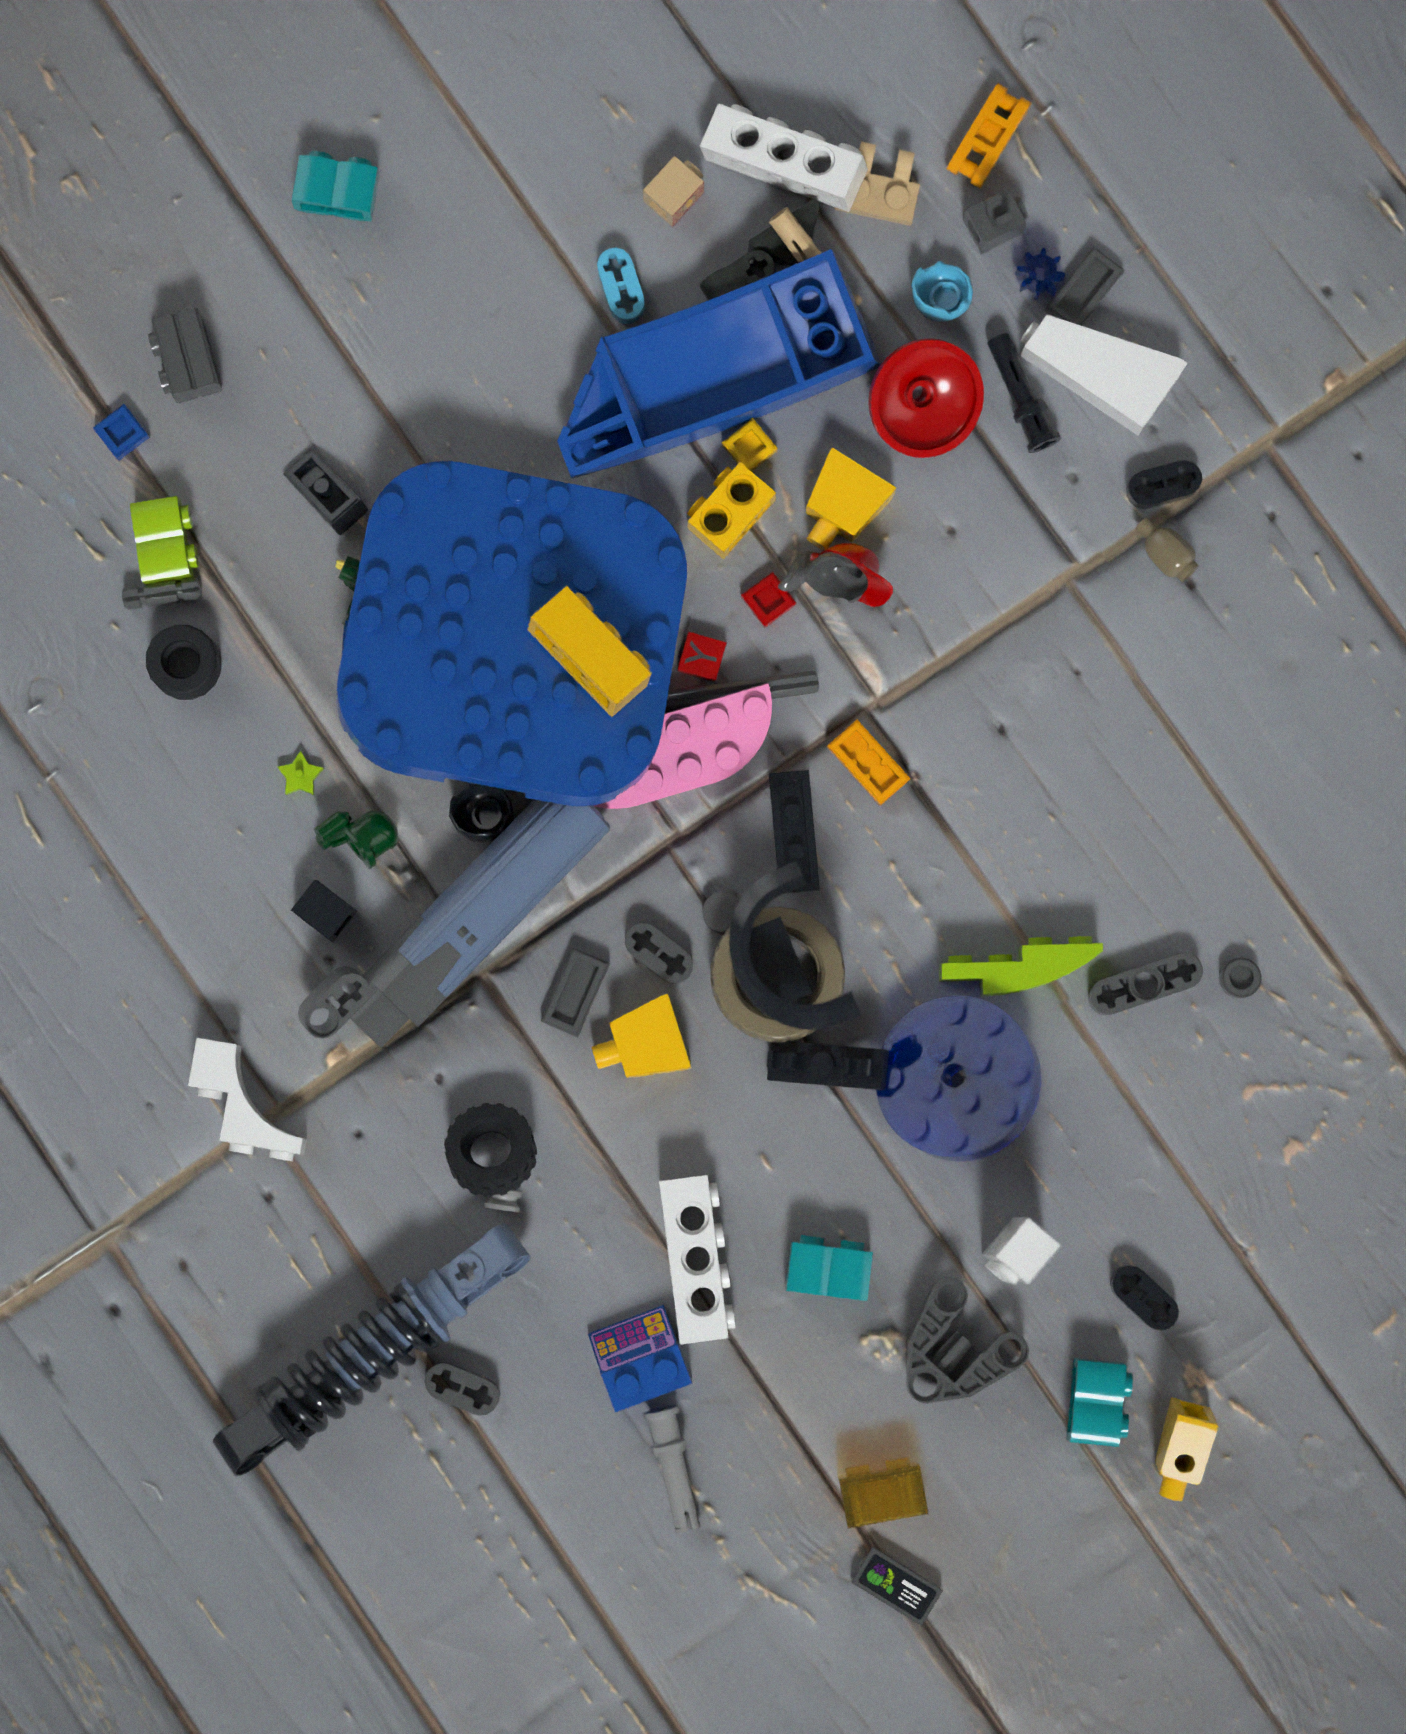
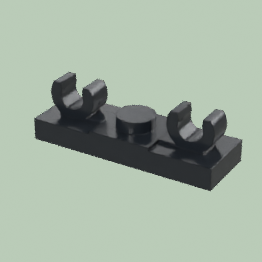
M809 770L769 773L777 869L797 862L806 881V885L785 894L820 891Z
M789 1041L770 1042L766 1066L768 1068L767 1080L885 1091L889 1050Z

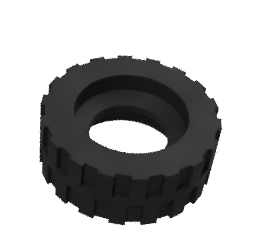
M482 1103L481 1106L475 1108L472 1106L464 1114H459L455 1118L454 1124L450 1125L447 1130L448 1136L444 1140V1147L451 1174L454 1179H457L459 1186L463 1189H468L471 1194H481L485 1197L508 1194L507 1192L521 1187V1183L525 1180L527 1181L531 1176L532 1168H535L537 1147L531 1127H529L527 1119L523 1115H519L518 1111L513 1107L508 1108L501 1103ZM499 1133L509 1140L511 1145L510 1154L503 1163L494 1167H484L473 1160L471 1148L475 1140L481 1135Z

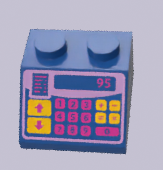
M664 1305L588 1333L615 1413L692 1384L691 1376Z

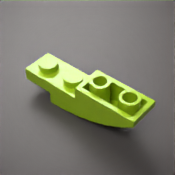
M1092 936L1068 937V944H1052V937L1028 938V945H1021L1018 948L1019 961H1013L1012 954L988 955V962H972V955L948 956V963H941L939 965V982L979 981L980 997L1023 992L1058 980L1084 966L1103 952V943H1093Z

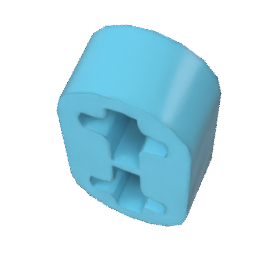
M609 248L599 256L597 262L598 276L613 318L619 323L633 324L642 317L645 310L641 286L629 254L623 249ZM616 259L618 264L625 263L626 266L621 268L623 281L616 283L613 272H605V269L609 268V260ZM626 289L629 300H637L638 303L633 305V312L626 313L624 308L617 309L616 306L621 304L619 291Z

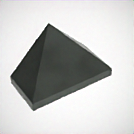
M815 198L792 212L812 240L819 211V203ZM772 226L748 241V252L753 250L766 252L775 263L789 266L799 263Z

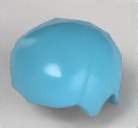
M938 261L927 269L920 267L916 271L911 283L916 308L925 318L932 321L945 322L953 320L965 313L971 305L973 297L971 280L960 267Z

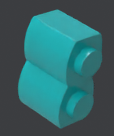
M311 151L309 155H299L292 195L293 208L311 214L334 215L356 221H372L379 181L378 167L372 166L371 161L360 157H350L348 161L333 160L332 155L322 151Z
M807 1235L800 1236V1243L791 1242L785 1291L862 1301L868 1300L873 1252L864 1251L865 1243L841 1240L840 1248L824 1246L825 1238Z
M1074 1358L1066 1439L1069 1442L1119 1447L1120 1438H1127L1129 1414L1123 1413L1124 1397H1131L1133 1374L1127 1372L1126 1364Z

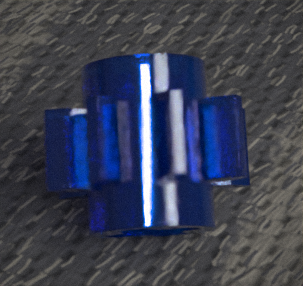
M1044 247L1040 254L1034 257L1031 253L1025 252L1023 259L1027 267L1017 266L1015 270V275L1023 277L1019 291L1022 292L1028 289L1034 293V300H1038L1040 293L1046 291L1051 296H1054L1057 289L1053 281L1062 282L1065 278L1064 272L1057 271L1061 257L1051 258L1046 255V248ZM1036 268L1043 269L1044 280L1037 279Z

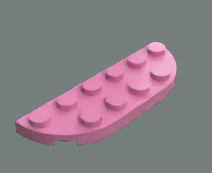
M769 683L666 712L658 748L651 765L641 780L635 786L633 785L617 795L615 799L593 806L606 809L634 807L716 783L741 770L760 749L770 726L772 698Z

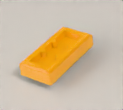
M858 719L827 745L832 754L879 806L884 804L911 779Z

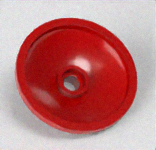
M935 338L914 340L893 351L876 371L869 391L870 418L878 435L894 450L916 458L939 456L956 448L973 431L983 408L984 386L981 373L974 360L958 346ZM921 386V395L913 399L912 393L914 389Z

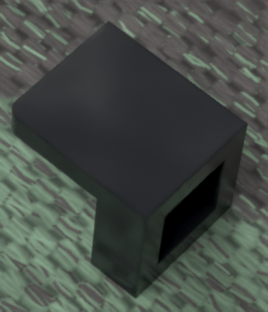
M314 880L291 909L293 913L332 943L357 912L356 909L318 880Z

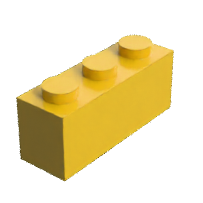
M566 586L531 616L528 631L611 717L647 687L652 674L649 671L648 662L637 651L631 652L621 642V636L613 625L609 622L602 623L593 613L592 605L581 593L577 592L574 594Z

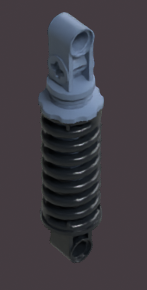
M504 1223L492 1228L478 1242L462 1254L456 1256L440 1270L435 1267L428 1272V1278H424L418 1284H415L405 1276L394 1287V1291L389 1294L394 1303L390 1304L384 1297L378 1298L376 1300V1307L380 1313L374 1318L368 1311L362 1310L358 1314V1319L363 1326L355 1331L350 1324H343L340 1332L345 1339L339 1344L330 1336L323 1339V1346L327 1350L326 1356L328 1358L325 1362L315 1350H309L305 1353V1358L313 1369L309 1374L306 1375L297 1363L288 1365L287 1371L295 1381V1384L290 1388H287L277 1376L272 1377L263 1385L255 1387L254 1392L260 1404L236 1422L224 1427L215 1435L212 1441L234 1476H241L250 1472L268 1455L286 1442H289L298 1451L303 1450L312 1435L316 1432H324L327 1429V1415L333 1419H341L346 1413L345 1402L352 1406L360 1405L364 1398L362 1388L370 1393L379 1391L381 1387L379 1374L386 1379H395L399 1373L397 1361L404 1366L415 1364L417 1357L414 1348L423 1353H429L443 1342L450 1340L451 1336L447 1328L450 1321L455 1320L456 1317L463 1318L468 1314V1306L487 1294L503 1280L516 1274L530 1261L531 1256L509 1225ZM473 1269L476 1278L469 1282L466 1273Z

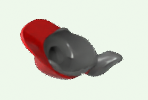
M854 543L836 544L821 553L804 552L792 562L787 575L778 584V588L782 591H795L806 582L823 596L844 598L850 603L858 601L871 607L884 605L893 594L892 585L879 575V561L876 554L869 548Z

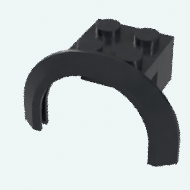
M794 862L764 875L750 886L742 896L735 909L730 926V958L736 978L755 1008L757 1007L771 1019L788 1027L802 1030L826 1029L861 1015L852 991L823 1003L809 1005L792 1003L811 995L812 990L781 916L753 927L760 912L772 900L806 885L797 862Z

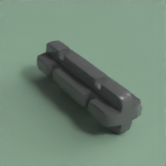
M195 577L181 579V583L171 580L144 584L143 588H139L137 585L122 589V601L124 607L129 610L142 608L143 604L152 607L179 603L180 599L193 601L201 598L200 582Z

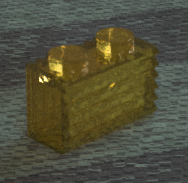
M909 1456L886 1460V1468L870 1471L869 1464L846 1467V1475L838 1476L847 1528L929 1514L920 1464L918 1462L910 1463Z

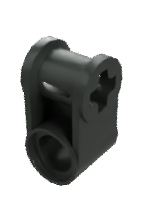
M753 250L727 267H723L710 274L699 284V287L707 300H711L761 280L758 276L752 275L751 268L757 265L760 270L764 269L765 276L763 278L776 273L775 265L768 253L761 250Z

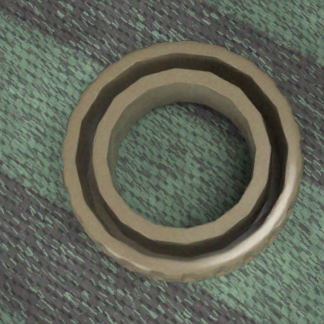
M784 907L764 908L756 918L753 927L781 916L789 938L803 946L814 961L817 974L815 989L805 1004L823 1003L841 996L845 983L844 960L838 943L829 930L816 920L815 917L800 910ZM729 927L715 948L710 967L712 993L717 1006L725 1018L744 1034L768 1042L793 1041L816 1031L796 1029L783 1025L771 1019L748 1002L740 990L739 982L732 967L729 950Z

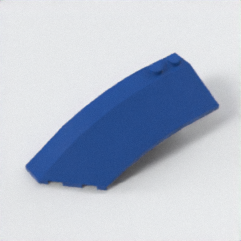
M833 250L825 251L761 280L682 311L606 337L601 336L595 350L597 352L589 373L584 376L573 402L575 404L566 427L563 426L557 442L569 474L574 479L658 454L746 423L752 418L757 419L878 369L881 361Z

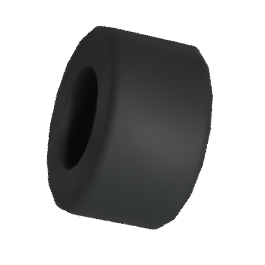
M173 625L161 630L151 640L146 651V669L150 679L166 695L178 700H193L205 695L216 685L221 673V656L215 643L202 630L191 625ZM190 648L197 653L199 666L191 676L178 677L170 671L169 658L175 650Z

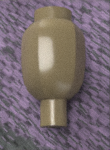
M1147 517L1136 526L1135 529L1146 539L1145 549L1148 556L1166 576L1171 578L1177 577L1181 582H1184L1198 569L1199 565L1194 561L1196 557L1194 548L1176 531L1167 527L1157 528Z

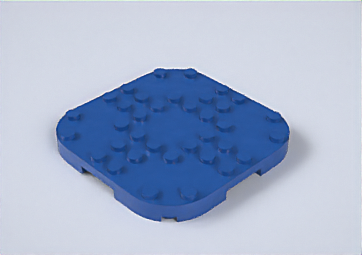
M455 461L429 462L404 471L389 482L378 495L367 522L337 680L336 705L344 732L348 733L351 740L358 747V751L365 758L385 770L401 775L443 783L445 778L523 792L525 793V798L568 806H592L615 799L617 795L626 791L631 786H635L641 780L652 763L661 738L687 582V560L677 532L670 522L651 505L622 493ZM566 586L574 594L578 592L586 597L593 607V613L602 623L609 622L613 625L621 636V642L631 652L637 651L649 664V671L652 674L647 687L613 717L595 701L528 631L531 616Z

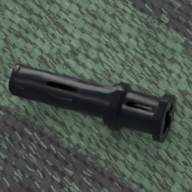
M1003 333L990 339L987 345L1016 408L1013 412V418L1016 423L1021 424L1029 442L1026 446L1028 452L1036 453L1053 446L1062 438L1059 432H1054L1045 412L1048 409L1046 402H1043L1042 399H1037L1009 334Z

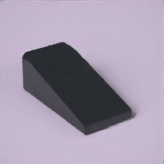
M313 448L283 474L338 535L345 533L368 512V508L361 498Z

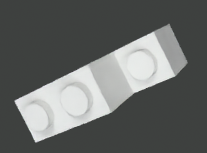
M196 1038L188 1086L199 1088L197 1096L222 1100L223 1092L228 1093L219 1141L229 1142V1151L253 1155L254 1147L270 1149L269 1158L293 1161L294 1154L304 1155L307 1139L291 1135L277 1128L258 1111L250 1099L241 1071L242 1046Z

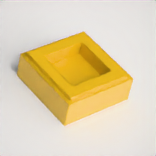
M753 418L722 442V446L737 464L741 462L750 471L756 469L778 451L776 445Z

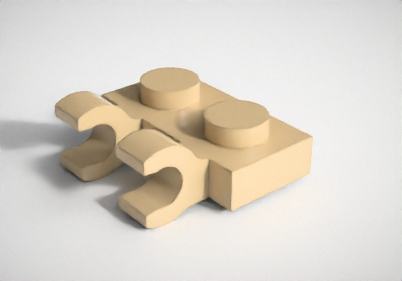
M861 142L859 150L861 155L864 156L868 170L850 211L847 212L836 207L835 210L911 226L920 184L909 182L915 153L899 150L894 178L874 175L870 173L876 145Z

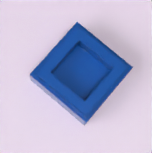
M125 404L93 427L94 431L118 461L150 438Z

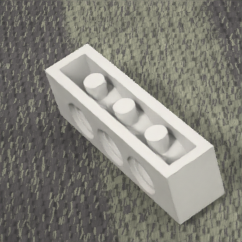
M718 103L700 144L705 160L811 199L815 198L817 201L847 212L850 211L868 170L864 156L854 146L840 143L839 146L827 143L821 135L813 131L804 130L803 133L791 130L785 122L779 119L768 117L767 120H763L753 116V113L747 108L736 104L727 107ZM748 136L758 137L757 142L752 146L744 147L740 145L742 140ZM784 149L794 150V154L786 160L776 158L777 154ZM819 162L831 164L825 172L815 173L812 171L813 167Z
M708 1175L659 1181L680 1344L729 1338L728 1329L735 1328L733 1305H724L722 1289L730 1288L727 1263L719 1264L717 1248L725 1247L722 1223L714 1224L712 1207L720 1206L717 1182L709 1183ZM689 1206L699 1207L704 1213V1223L697 1230H688L681 1223V1213ZM693 1247H702L710 1255V1262L703 1270H693L686 1263V1254ZM698 1288H708L714 1293L715 1303L711 1309L699 1311L692 1305V1293Z
M1013 1217L982 1255L989 1260L985 1267L1001 1281L1013 1283L1014 1285L1016 1282L1029 1284L1061 1245L1031 1219Z

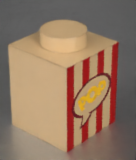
M674 156L643 189V202L673 227L704 194L703 174L690 161L686 160L682 163Z

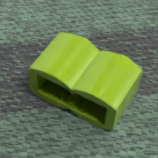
M178 496L130 503L142 582L144 584L192 578L193 568L199 567L195 544H188L186 529L193 528L189 505H182Z

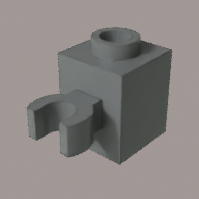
M1008 188L967 208L963 221L979 252L983 254L1023 234L1027 223L1025 219L1028 218V213L1022 200L1019 197L1013 198Z

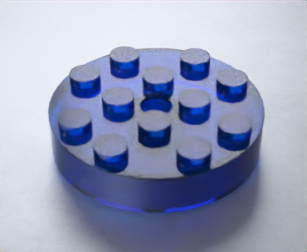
M961 995L945 996L927 1001L903 1016L889 1032L881 1049L889 1050L885 1091L876 1090L882 1113L888 1124L903 1140L929 1156L956 1162L972 1161L990 1156L1015 1140L1034 1114L1041 1089V1068L1037 1051L1021 1025L1001 1008L988 1001ZM965 1070L966 1078L964 1082L958 1087H952L951 1080L946 1076L953 1077L956 1072Z

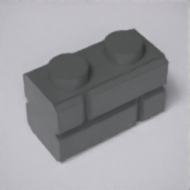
M191 308L176 314L154 318L152 324L155 332L148 333V338L154 357L160 355L162 357L165 369L158 371L164 394L171 393L176 403H182L197 399L200 396L204 397L221 392L220 379L203 317L199 309Z

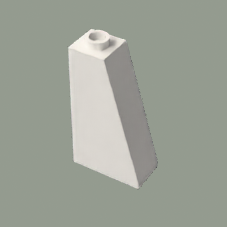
M1046 315L1040 325L1033 321L1020 340L1026 344L1021 357L1137 436L1188 364L1181 358L1050 315Z

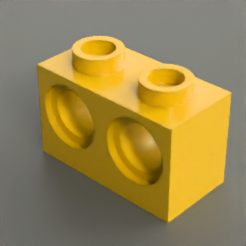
M741 462L733 470L729 466L726 467L713 483L716 490L708 499L701 496L687 512V515L691 517L688 520V530L723 560L776 500V492ZM738 485H745L752 490L753 496L746 502H738L731 496L732 489ZM711 515H720L725 518L727 525L723 530L713 532L707 529L704 522Z

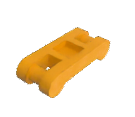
M999 83L994 87L946 169L955 175L961 173L970 178V184L979 189L985 184L993 167L1032 102L1023 97L1017 99L1008 94V88ZM998 107L1011 113L1007 120L995 113ZM972 150L984 156L980 165L967 159Z

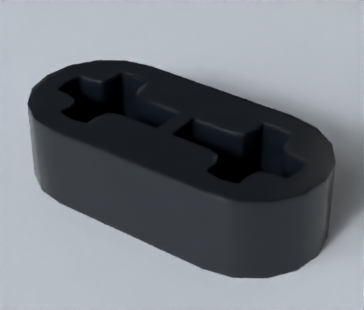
M1188 460L1143 470L1136 473L1130 479L1126 488V495L1129 502L1139 509H1150L1184 500L1193 496L1200 488L1202 472L1195 463ZM1179 470H1183L1185 476L1192 475L1193 480L1188 484V489H1184L1182 484L1168 486L1167 482L1174 480L1178 476ZM1145 480L1147 486L1160 484L1161 488L1152 491L1150 499H1145L1143 494H1136L1135 492L1140 486V481Z
M1127 1265L1120 1267L1113 1273L1110 1282L1113 1294L1145 1325L1161 1331L1175 1325L1179 1316L1177 1303L1143 1270ZM1123 1274L1128 1277L1134 1274L1138 1276L1139 1279L1135 1284L1144 1292L1141 1298L1131 1291H1127L1125 1294L1121 1292L1120 1289L1124 1284L1120 1278ZM1148 1298L1159 1305L1164 1302L1168 1304L1165 1312L1169 1318L1166 1321L1157 1319L1153 1322L1150 1317L1154 1312L1145 1303Z

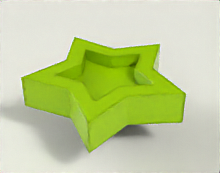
M301 751L292 764L277 767L286 778L285 795L302 790L315 796L314 780L324 768L308 764Z

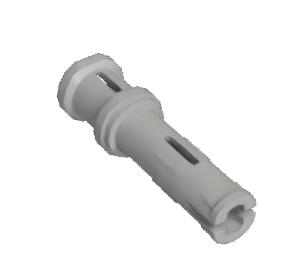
M668 1405L643 1413V1417L649 1422L654 1445L651 1446V1451L655 1458H659V1463L661 1464L675 1524V1533L687 1532L688 1528H691V1530L700 1528L701 1525L698 1521L683 1456L687 1443L680 1435L676 1418L679 1409L677 1405Z

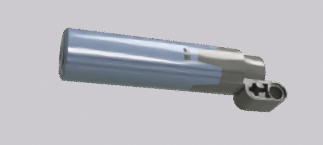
M534 799L363 975L356 969L348 966L338 967L333 970L302 1002L298 1011L299 1021L310 1035L315 1038L324 1039L334 1035L351 1019L380 1048L409 1019L419 1027L610 831L609 823L593 805L568 806ZM347 981L353 985L355 990L349 994L343 990L341 985ZM330 995L341 1005L338 1009L327 999ZM319 1008L328 1009L329 1015L325 1023L318 1026L310 1024V1017L315 1010Z

